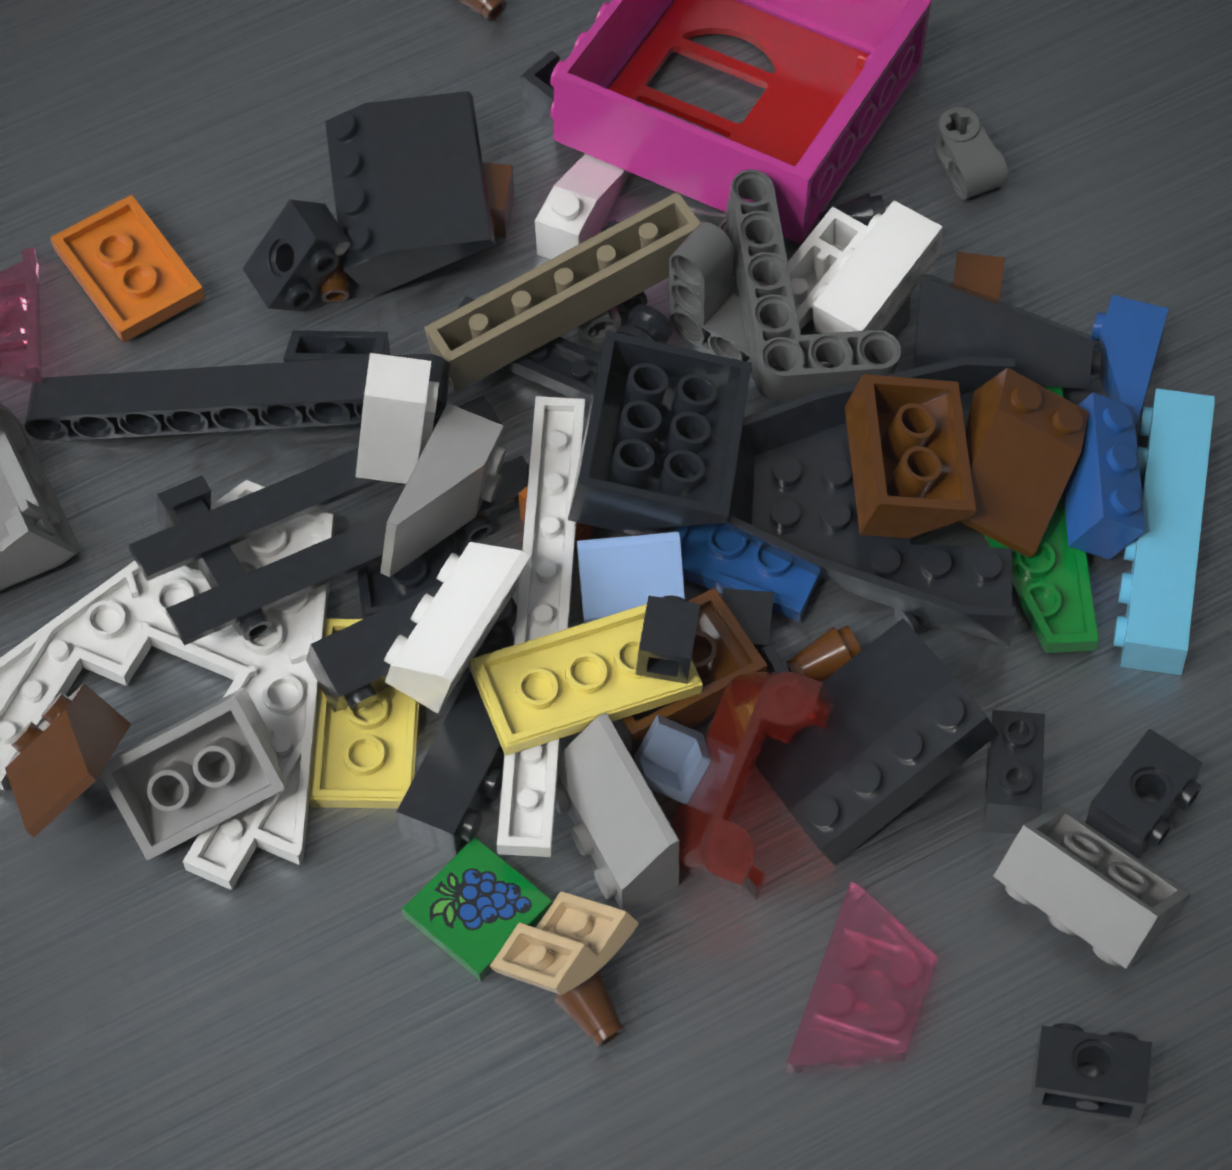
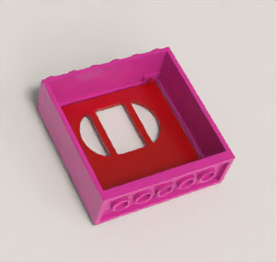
M612 0L610 3L605 2L601 6L592 27L588 32L582 31L572 53L565 61L560 60L553 70L550 81L551 86L554 87V102L550 111V118L554 120L553 140L723 212H726L730 187L734 177L744 170H759L765 173L774 185L783 237L802 244L819 219V215L825 210L921 68L931 0ZM705 34H724L744 39L766 54L773 65L775 73H769L690 41L688 38ZM676 52L766 90L742 123H735L650 88L647 85L669 55ZM640 102L646 103V104L651 105V106H653V107H655V108H652V107L647 106V105H645V104H642V103H640ZM667 113H670V114H672V115H675V116H677V117H680V118H682V119H684V120H687V121H689V122H692V123H694V124H697V125H699V126H701V127H698V126H696V125H693V124H691V123H688V122H686V121H684V120H681V119H679V118H676V117H674V116H671V115H669V114H667ZM713 132H716V133H718V134H721V135H723V136H726V138H725V137H722V136H720V135H717V134H715V133H713ZM743 199L747 202L755 203V201L751 199Z

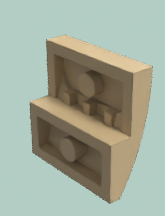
M560 891L536 928L518 923L490 967L497 973L562 995L576 988L600 970L624 945L639 923L627 911Z

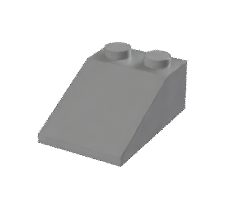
M447 403L387 520L381 574L389 577L474 519L483 500L490 503L493 501L502 479V475L498 473L507 452V448L500 446L503 425Z

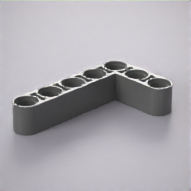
M749 169L738 173L731 183L726 205V221L729 238L734 249L733 262L749 356L752 363L753 379L757 390L763 396L770 399H796L818 390L857 382L863 374L883 376L895 373L901 356V346L898 340L886 331L867 330L812 335L800 334L774 185L772 180L759 170ZM743 199H751L755 201V203L747 202ZM750 240H758L764 244H756ZM757 281H765L771 284V286H763L757 283ZM764 323H773L779 328H769ZM868 359H877L881 361L883 364H874L870 362ZM819 362H828L834 365L835 368H827ZM771 366H781L785 368L787 371H777L773 369Z
M702 222L673 252L669 259L670 322L682 337L709 354L751 363L740 298L733 294V244L726 233L719 227L709 222ZM764 323L765 326L769 328H774L768 323ZM819 362L827 368H835L834 365L828 362ZM771 366L773 369L777 371H787L785 368L781 366ZM751 367L750 378L754 380Z

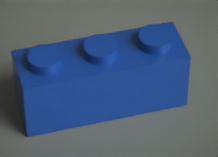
M1091 393L1078 405L1089 411L1081 454L1064 489L1068 547L1111 559L1145 532L1134 406Z

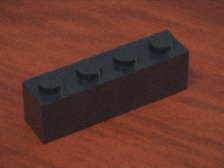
M443 582L310 644L306 661L334 713L348 706L351 711L359 710L378 698L377 692L391 686L385 682L391 665L385 662L384 659L397 637L401 634L408 639L416 627L417 623L410 619L424 595L427 593L435 597ZM512 597L484 640V644L487 642L495 645L512 634L511 628H513L517 618V605Z
M486 642L479 656L502 648ZM471 672L396 811L400 835L452 856H456L460 852L465 841L470 842L476 837L482 822V813L480 811L487 798L494 799L497 796L503 780L502 768L504 766L505 754Z

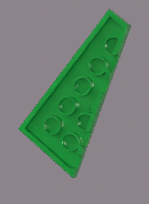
M1045 387L1063 397L1062 387ZM1063 491L1035 554L1028 558L1012 549V591L1045 653L1096 651L1099 640L1086 552L1068 547ZM984 535L990 548H1009Z

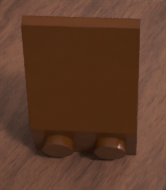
M1009 368L974 391L965 434L976 512L972 517L959 522L1028 558L1033 556L1081 454L1089 411Z
M715 588L688 601L701 604L692 661L703 684L702 693L613 721L612 724L632 759L657 714L693 729L767 671L766 662Z

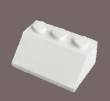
M469 542L461 556L452 552L437 576V579L443 582V585L435 597L426 593L415 609L410 620L417 623L409 638L407 639L400 634L388 651L384 661L391 666L385 682L438 714L469 666V659L474 658L516 591L531 556L522 550Z

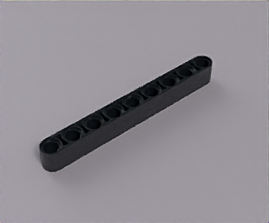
M433 354L393 355L431 361L429 381L439 382L434 419L439 418L447 405L450 364L444 358ZM369 357L40 378L34 381L31 386L24 427L30 436L38 440L58 442L361 424Z

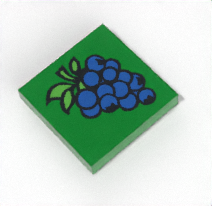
M474 837L402 908L404 918L476 979L481 981L492 970L490 965L518 923L535 927L552 905V900Z

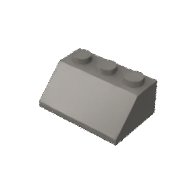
M245 687L111 756L100 774L147 861L287 788L270 732Z
M607 713L596 717L559 754L555 808L559 814L567 811L575 825L570 828V831L581 855L591 854L598 867L594 870V876L604 897L609 899L614 896L620 909L628 911L679 887V840Z
M1060 805L1022 826L993 876L1006 885V892L1015 900L1024 904L1035 905L1049 915V921L1057 929L1070 935H1078L1093 946L1094 953L1103 961L1115 966L1121 965L1126 969L1144 956L1190 895V893Z

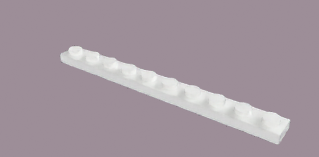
M540 396L535 398L522 551L531 557L519 583L514 645L569 628L577 522L569 521L568 514L583 441L585 399ZM560 739L504 756L497 854L551 857Z

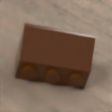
M863 374L845 405L860 535L908 539L972 517L976 512L958 382Z

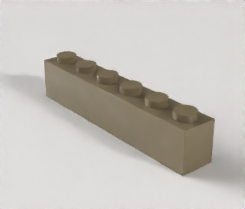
M676 192L425 326L424 329L431 354L444 358L450 364L449 384L456 393L669 278L670 256L700 224V221L679 192Z

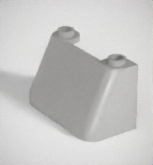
M0 403V590H3L64 564L79 552V545L25 430L15 415Z

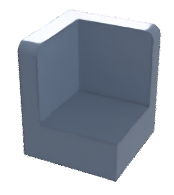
M658 714L633 757L649 789L686 805L711 762L702 733Z

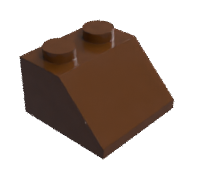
M85 683L69 698L61 692L42 713L41 717L45 721L39 726L31 721L11 743V746L17 751L5 767L25 829L34 838L97 780L131 726L129 721Z

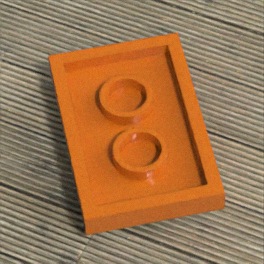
M132 194L50 237L53 249L123 343L205 299L203 287Z

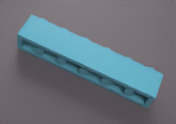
M1156 388L1152 407L1143 406L1139 435L1148 436L1146 448L1138 447L1140 477H1143L1141 489L1145 532L1124 549L1123 560L1133 562L1131 574L1122 573L1118 603L1127 604L1126 617L1117 616L1113 646L1122 647L1120 667L1180 676L1182 674L1189 644L1215 396Z

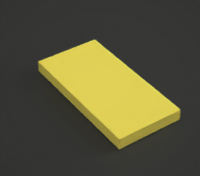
M647 604L469 659V669L505 756L582 732L596 717L607 713L611 722L700 694L703 687L702 681L692 659L687 684L635 675Z
M325 619L324 637L363 619ZM319 685L309 789L310 807L398 809L416 775L420 703L390 686L377 692L378 698L359 710L351 711L348 706L334 713Z

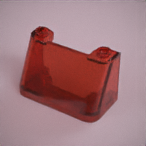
M747 672L739 674L729 682L705 738L711 762L687 805L679 802L670 825L679 840V868L681 870L757 900L766 874L757 869L753 864L755 847L748 832L731 822L765 736L768 735L791 744L794 734L802 728L809 726L825 728L834 704L823 683L791 672Z

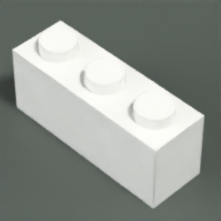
M893 200L883 215L877 213L871 219L865 231V238L856 249L850 248L844 254L838 266V273L829 284L824 282L816 290L811 301L814 330L821 334L867 330L883 331L918 285L921 274H926L941 255L943 226Z
M370 353L356 467L357 478L407 483L433 431L439 382L429 381L431 361Z

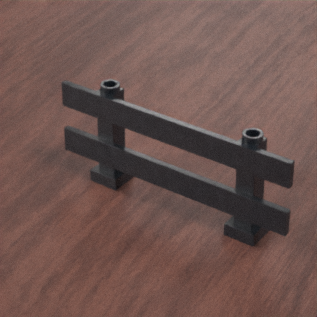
M484 396L458 406V408L502 425ZM440 417L434 419L433 431H434V429H435V427H436V425H437V423H438ZM358 449L212 510L211 489L202 475L157 494V521L162 531L129 544V551L147 581L195 561L211 589L166 608V615L184 646L233 625L239 636L243 635L245 640L257 639L271 628V622L267 617V609L382 560L387 520L392 511L247 574L230 547L382 482L380 480L356 477ZM522 455L502 464L498 473L502 475V479L493 501L490 503L483 500L476 517L456 530L460 539L465 538L468 543H476L484 539L493 529L488 520L489 513L519 500L518 493L528 486L529 465Z

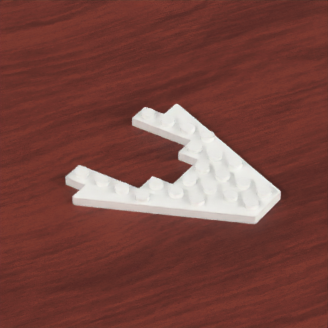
M245 480L213 503L211 510L265 487ZM316 509L230 547L247 574L333 537L335 532L334 516L323 510ZM133 561L0 658V790L5 791L10 784L5 767L17 751L11 746L13 740L31 721L37 726L45 721L41 717L44 710L61 692L65 695L67 694L82 668L127 686L151 646L234 680L224 697L243 687L246 688L270 732L287 786L283 791L200 833L183 860L185 870L232 890L257 847L301 865L305 852L310 777L319 683L306 658L310 644L324 638L330 582L267 609V617L271 622V628L257 639L245 640L243 635L239 636L233 625L184 646L166 615V608L211 589L201 570L194 561L147 581L136 561Z

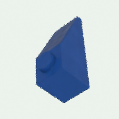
M1112 295L1107 313L1097 312L1091 336L1093 340L1099 341L1098 348H1101L1102 351L1100 377L1106 397L1134 406L1137 432L1169 308Z

